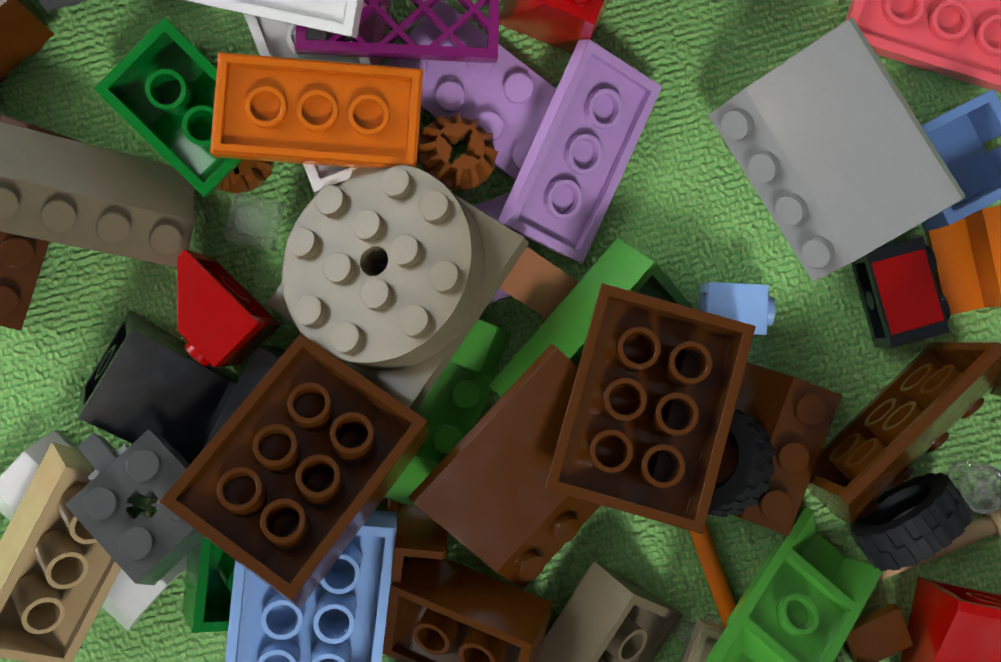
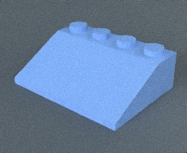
M373 511L301 609L235 561L225 662H382L397 531V512Z

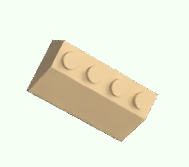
M51 442L0 540V658L23 662H73L121 570V567L65 506L72 497L90 482L88 476L96 470L78 449ZM151 499L146 506L148 511L145 512L146 516L149 517L153 509L152 504L156 503L157 500Z

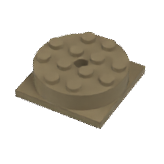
M397 165L392 168H358L352 171L349 179L337 185H329L322 188L300 214L287 240L283 258L282 282L267 305L296 325L305 337L334 357L343 360L379 388L416 412L529 245V242L518 233L453 194L442 182L423 170L408 165ZM379 261L384 265L388 261L385 270L380 273L381 267L376 264Z

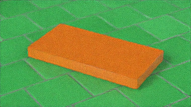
M218 52L210 154L213 157L349 168H392L397 165H408L417 168L423 69Z

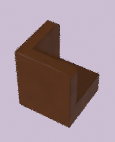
M399 504L391 582H401L404 556L439 560L446 557L448 532L418 506Z
M892 603L857 619L842 648L852 662H879L912 646L913 642L902 611L896 604Z

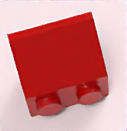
M184 249L177 256V331L188 341L184 347L196 361L206 367L209 364L213 367L241 365L255 351L257 346H260L281 324L214 257Z

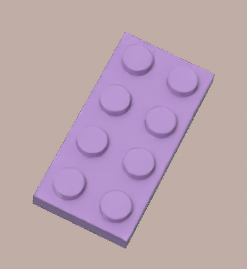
M440 0L431 8L448 28L462 16L443 0ZM423 16L408 36L416 45H430L441 33ZM470 21L455 34L466 47L487 48L488 35ZM449 41L442 45L454 47ZM498 44L497 63L390 58L385 66L423 69L421 109L432 118L436 119L439 115L442 117L453 116L460 112L463 118L469 120L479 118L480 126L487 133H493L492 142L495 150L498 151L494 166L514 182L516 181L556 92L555 87L500 44Z
M590 39L578 40L498 222L572 261L583 264L662 86Z

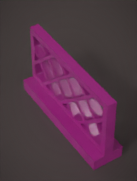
M364 0L367 6L362 9L360 24L371 14L375 13L391 30L379 43L365 42L359 35H357V38L350 37L354 42L342 41L347 36L334 34L328 40L308 39V27L296 25L295 50L297 54L497 63L499 0H479L475 4L470 0H457L467 12L449 28L431 10L440 0H426L425 2L423 0H410L417 9L399 25L380 7L387 0ZM486 5H488V19L481 12ZM423 15L441 33L430 45H416L405 33ZM474 18L488 32L487 48L466 47L455 34ZM398 38L403 42V44H392ZM449 41L454 47L442 45Z

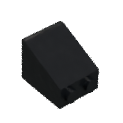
M130 310L81 390L78 419L132 444L150 429L164 437L191 464L202 451L239 379L237 374L224 366L213 367L209 364L206 367L200 364L187 352L184 347L186 343Z

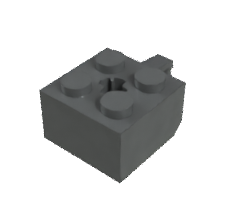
M150 429L132 445L124 444L118 450L103 436H98L93 432L77 448L96 470L88 476L90 482L72 497L65 506L135 584L155 585L205 538L159 502L190 464L164 437ZM151 499L158 500V503L152 504L153 507L158 508L157 512L153 517L146 516L145 512L148 511V508H146L148 502Z

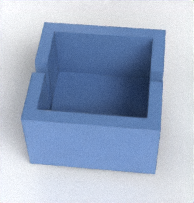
M992 89L921 125L966 196L961 201L922 222L921 225L925 232L949 226L1001 199V146L986 152L982 144L1001 136V102L995 90Z

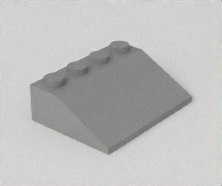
M853 17L740 91L708 115L813 282L858 260L966 197Z

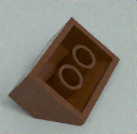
M749 362L746 363L735 408L757 419L760 422V427L767 430L771 437L769 438L770 444L774 446L775 456H773L775 471L774 475L770 477L768 483L770 486L767 492H763L758 498L760 501L753 507L749 506L744 509L745 512L734 516L786 536L790 535L841 394L787 374ZM728 438L716 484L730 477L736 467V448Z
M410 557L402 568L401 582H393L390 587L382 654L401 662H536L546 635L553 602L446 558L439 560Z

